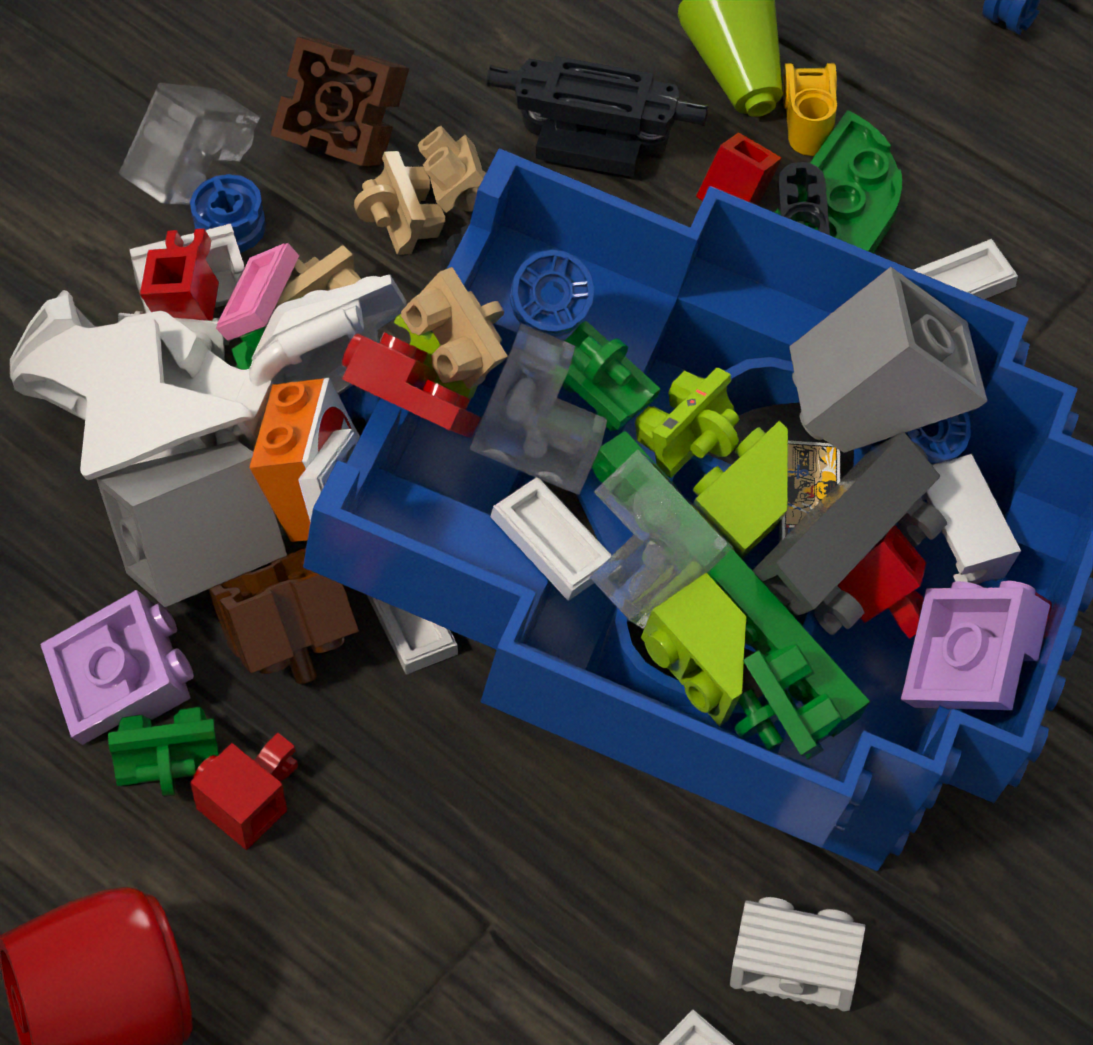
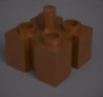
M297 37L287 72V77L298 80L294 96H281L271 136L307 148L327 147L325 154L360 166L383 165L382 157L384 152L387 151L393 126L382 123L386 107H399L410 68L375 56L354 55V49L320 38Z
M306 548L270 562V566L254 572L249 571L208 589L228 647L236 657H240L242 664L250 673L259 670L261 674H269L290 665L297 684L309 683L317 677V673L308 646L311 645L314 653L327 652L341 646L345 642V636L359 631L343 584L303 568Z

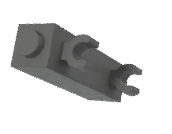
M905 432L873 446L752 571L794 617L814 610L818 623L830 635L835 634L842 625L846 629L851 628L865 612L853 596L842 591L837 585L897 522L899 530L914 547L919 545L926 536L930 540L934 539L945 528L947 521L941 512L934 506L924 502L921 498L941 477L940 474L930 464L924 450L912 442Z

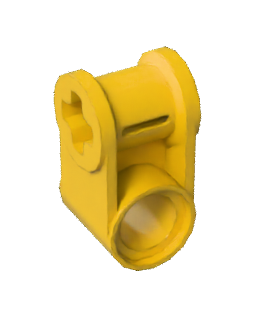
M792 63L784 64L783 105L787 113L788 140L790 146L796 152L803 155L815 156L834 130L837 110L835 63H827L825 68H794Z

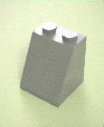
M892 267L888 268L789 346L794 370L792 378L798 391L801 407L800 420L803 427L813 438L817 440L824 439L843 453L896 436L902 432H908L977 409L987 402L967 321Z
M237 440L129 465L96 478L126 573L164 607L287 556L282 540V535L286 534L249 468L253 451Z

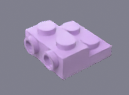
M962 581L953 582L951 588H926L901 700L915 708H938L941 705L948 709L1012 710L1022 662L1038 661L1050 604L1035 595L1036 590L1032 586L1016 581H1003L1000 583L999 588H983L977 584Z
M137 590L40 644L71 738L82 745L119 725L122 717L143 715L153 720L191 698L185 683L194 677L192 668L185 655L179 649L173 650L169 639L170 635L177 632L175 621L166 607L160 603L155 605Z

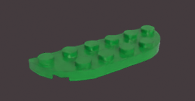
M849 110L843 115L810 163L817 166L825 177L830 236L874 253L890 230L898 213L902 191L901 170H898L896 162L890 153L891 145L872 124ZM797 184L798 203L806 202L807 191L804 185ZM799 221V222H798V223H801V224H803V225H806V226H808V227H810V228H813V229H815V230H818V228H817L814 224H812V223H810V222H807V221Z

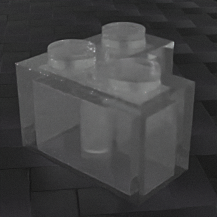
M159 83L119 175L163 204L190 205L193 192L202 182L206 181L205 175L212 160L240 162L242 156L253 143L254 130L260 116L216 88Z
M521 323L478 423L469 450L579 495L602 445L607 420L604 417L557 398L569 371L576 346Z
M638 449L594 491L634 535L590 578L632 623L642 629L645 628L652 609L704 573L710 571L734 548L662 471Z

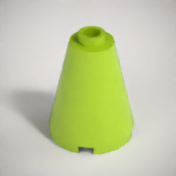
M682 0L677 14L680 24L736 111L748 114L751 117L763 116L773 111L776 103L783 96L775 0Z

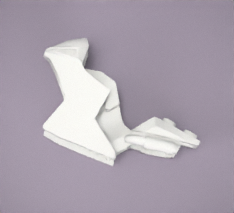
M390 274L382 277H365L352 285L329 291L316 290L307 293L302 298L284 302L273 312L251 358L253 361L250 368L240 370L230 366L208 350L194 332L167 312L156 311L128 316L116 324L95 327L74 305L73 297L69 292L63 290L57 298L47 300L29 322L10 358V378L12 379L14 389L19 393L45 399L85 420L80 471L86 480L95 479L129 465L236 440L254 452L273 384L330 378L336 392L340 395L353 386V384L342 380L347 369L342 366V359L353 336L358 333L379 343L380 339L378 338L377 330L401 314L407 302Z

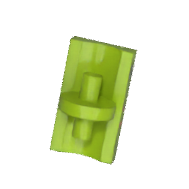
M717 367L704 379L683 371L672 382L668 392L670 406L675 409L668 414L654 406H648L636 418L637 441L655 452L656 465L666 476L672 478L694 455L703 458L708 452H711L720 457H727L738 446L739 439L733 427L739 422V416L734 411V406L729 400L726 391L727 386L732 382L730 373Z

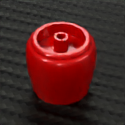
M131 887L102 890L72 900L0 935V967L11 1016L20 1045H182L184 1041L189 1039L193 1029L192 1009L185 972L170 923L163 907L155 896L144 894L142 891Z

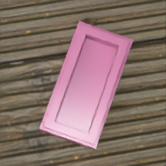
M283 243L249 258L217 323L216 329L227 341L267 325L299 258L298 253L289 243Z

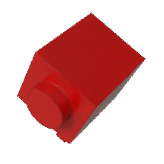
M738 132L720 145L696 197L703 201L709 186L758 206L782 157Z
M205 228L195 229L194 240L186 247H183L184 241L178 231L173 230L167 231L165 240L167 249L148 250L140 296L151 312L164 311L173 318L213 321L219 281L205 259L210 252L212 242Z
M894 525L837 586L859 602L865 612L860 617L864 623L888 608L899 627L909 639L916 635L924 598L915 589L921 586L926 562L898 527Z
M277 733L267 742L254 760L233 743L218 756L212 755L208 757L198 767L193 780L190 782L196 809L247 850L287 812L283 784L280 781L287 778L298 767V762L291 757L296 751L295 746L281 734Z

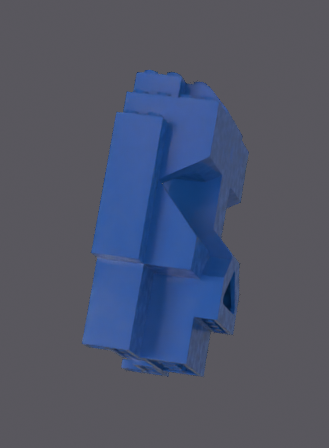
M499 148L477 190L470 225L447 269L453 267L466 290L473 292L481 306L498 301L504 310V315L493 326L502 339L500 344L508 357L485 376L486 379L477 386L475 394L466 409L480 416L481 419L472 438L443 428L380 398L347 463L339 460L336 462L313 507L303 568L496 649L481 703L875 871L879 870L889 853L896 856L900 855L909 833H915L925 809L932 808L943 783L955 786L992 803L997 800L1008 784L1017 787L1025 773L1029 760L1035 762L1043 749L1049 728L1040 724L1045 711H1052L1062 693L1066 678L1057 673L1062 660L1067 662L1070 660L1079 642L1082 628L1074 625L1078 611L1084 613L1093 598V578L1090 577L1093 570V446L1071 437L1079 414L1070 411L1078 388L1022 365L1030 343L1021 340L1029 318L711 186L707 190L691 227H688ZM546 250L565 251L582 261L589 270L594 285L593 304L582 323L586 320L609 342L619 338L628 346L626 357L661 388L658 397L648 406H654L668 414L675 409L670 406L668 392L672 382L683 371L705 379L717 367L731 374L732 382L727 386L726 391L738 416L757 408L777 404L800 403L797 387L792 378L794 370L789 346L890 267L966 320L987 402L979 408L967 412L971 421V437L967 448L956 458L972 454L1021 550L1005 578L996 581L992 579L977 585L983 588H999L1000 583L1003 581L1021 582L1032 586L1037 593L1052 602V609L1044 631L1038 661L1022 662L1013 709H948L941 705L938 708H915L902 701L901 697L916 635L909 639L899 627L888 608L866 623L859 618L849 629L842 625L833 635H830L821 627L815 617L814 610L794 617L870 701L860 719L834 738L830 736L820 742L824 751L808 760L805 755H800L780 720L773 724L784 742L768 751L758 733L751 737L740 739L734 730V727L747 717L739 702H737L729 720L721 726L708 713H703L695 708L688 699L685 688L679 680L665 675L645 662L632 644L627 621L648 620L652 609L691 583L689 576L678 564L673 563L668 558L661 544L644 531L641 522L630 510H626L620 504L617 495L607 484L599 481L592 468L598 448L624 431L636 441L656 464L655 452L638 442L636 436L635 420L647 407L619 430L610 431L596 418L597 411L578 393H569L556 381L557 374L543 362L545 353L551 347L563 342L575 329L569 334L551 338L537 336L523 328L514 316L510 303L511 284L521 264L533 254ZM547 282L546 286L541 290V297L548 304L560 302L564 295V292H560L554 287L553 282ZM881 441L854 449V466L873 446L880 444ZM708 454L703 458L694 455L672 478H668L693 505L698 497L693 491L696 484L714 467L719 466L725 472L732 464ZM553 470H560L567 475L598 541L616 559L612 571L569 601L490 517L494 505L536 477H539L544 483L548 473ZM779 525L742 559L751 570L779 544ZM941 531L932 540L926 536L919 545L914 547L926 562L921 586L915 589L923 598L925 597L926 588H951L952 583L956 582L953 576L959 573L956 567L957 560ZM745 644L744 648L756 652L752 646ZM764 694L758 698L762 706L769 704ZM792 697L798 708L804 706L801 701H797Z

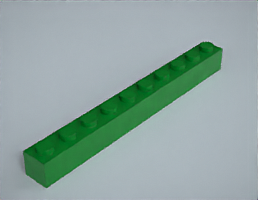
M624 431L599 447L592 464L596 477L600 482L607 484L617 495L620 504L636 516L641 522L644 531L661 544L668 558L686 572L691 582L707 573L745 614V644L752 646L756 652L759 650L766 657L777 650L793 644H797L815 674L789 689L788 691L791 696L797 701H801L803 705H806L826 692L845 720V723L831 735L833 738L860 719L870 703L869 699L636 441Z

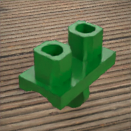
M586 320L563 342L546 351L543 362L557 374L556 381L569 393H578L597 411L596 418L610 431L619 430L653 402L658 397L661 389L626 357L628 346L619 338L609 342Z
M793 644L777 650L767 657L758 650L743 660L769 704L762 706L752 689L741 694L738 702L747 717L734 727L739 738L745 739L758 733L765 747L770 751L784 742L773 724L780 720L801 756L805 755L809 760L824 751L820 742L830 737L845 723V720L826 692L801 708H798L788 690L815 674L797 644Z
M201 707L181 709L174 715V724L152 727L151 719L143 715L122 717L118 731L108 733V744L112 755L117 786L160 781L163 797L175 796V778L194 776L204 760L212 755H219L214 720L207 719Z

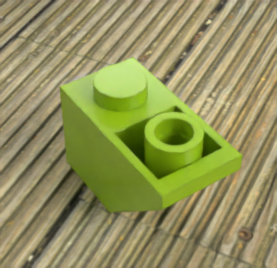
M780 421L767 433L760 427L752 431L735 449L734 452L740 457L725 472L719 466L714 467L693 488V491L698 495L693 506L741 559L779 525L787 512L788 429Z
M704 573L652 609L641 639L645 642L646 649L655 663L663 668H668L684 686L686 695L695 708L703 713H708L719 726L729 720L742 694L746 616L707 573Z

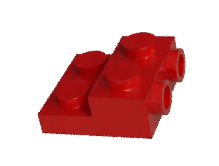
M385 332L379 343L358 333L353 336L342 359V366L347 368L342 380L443 428L472 438L481 417L466 410L471 399L434 383L437 377L436 371L424 364L428 356L427 352Z

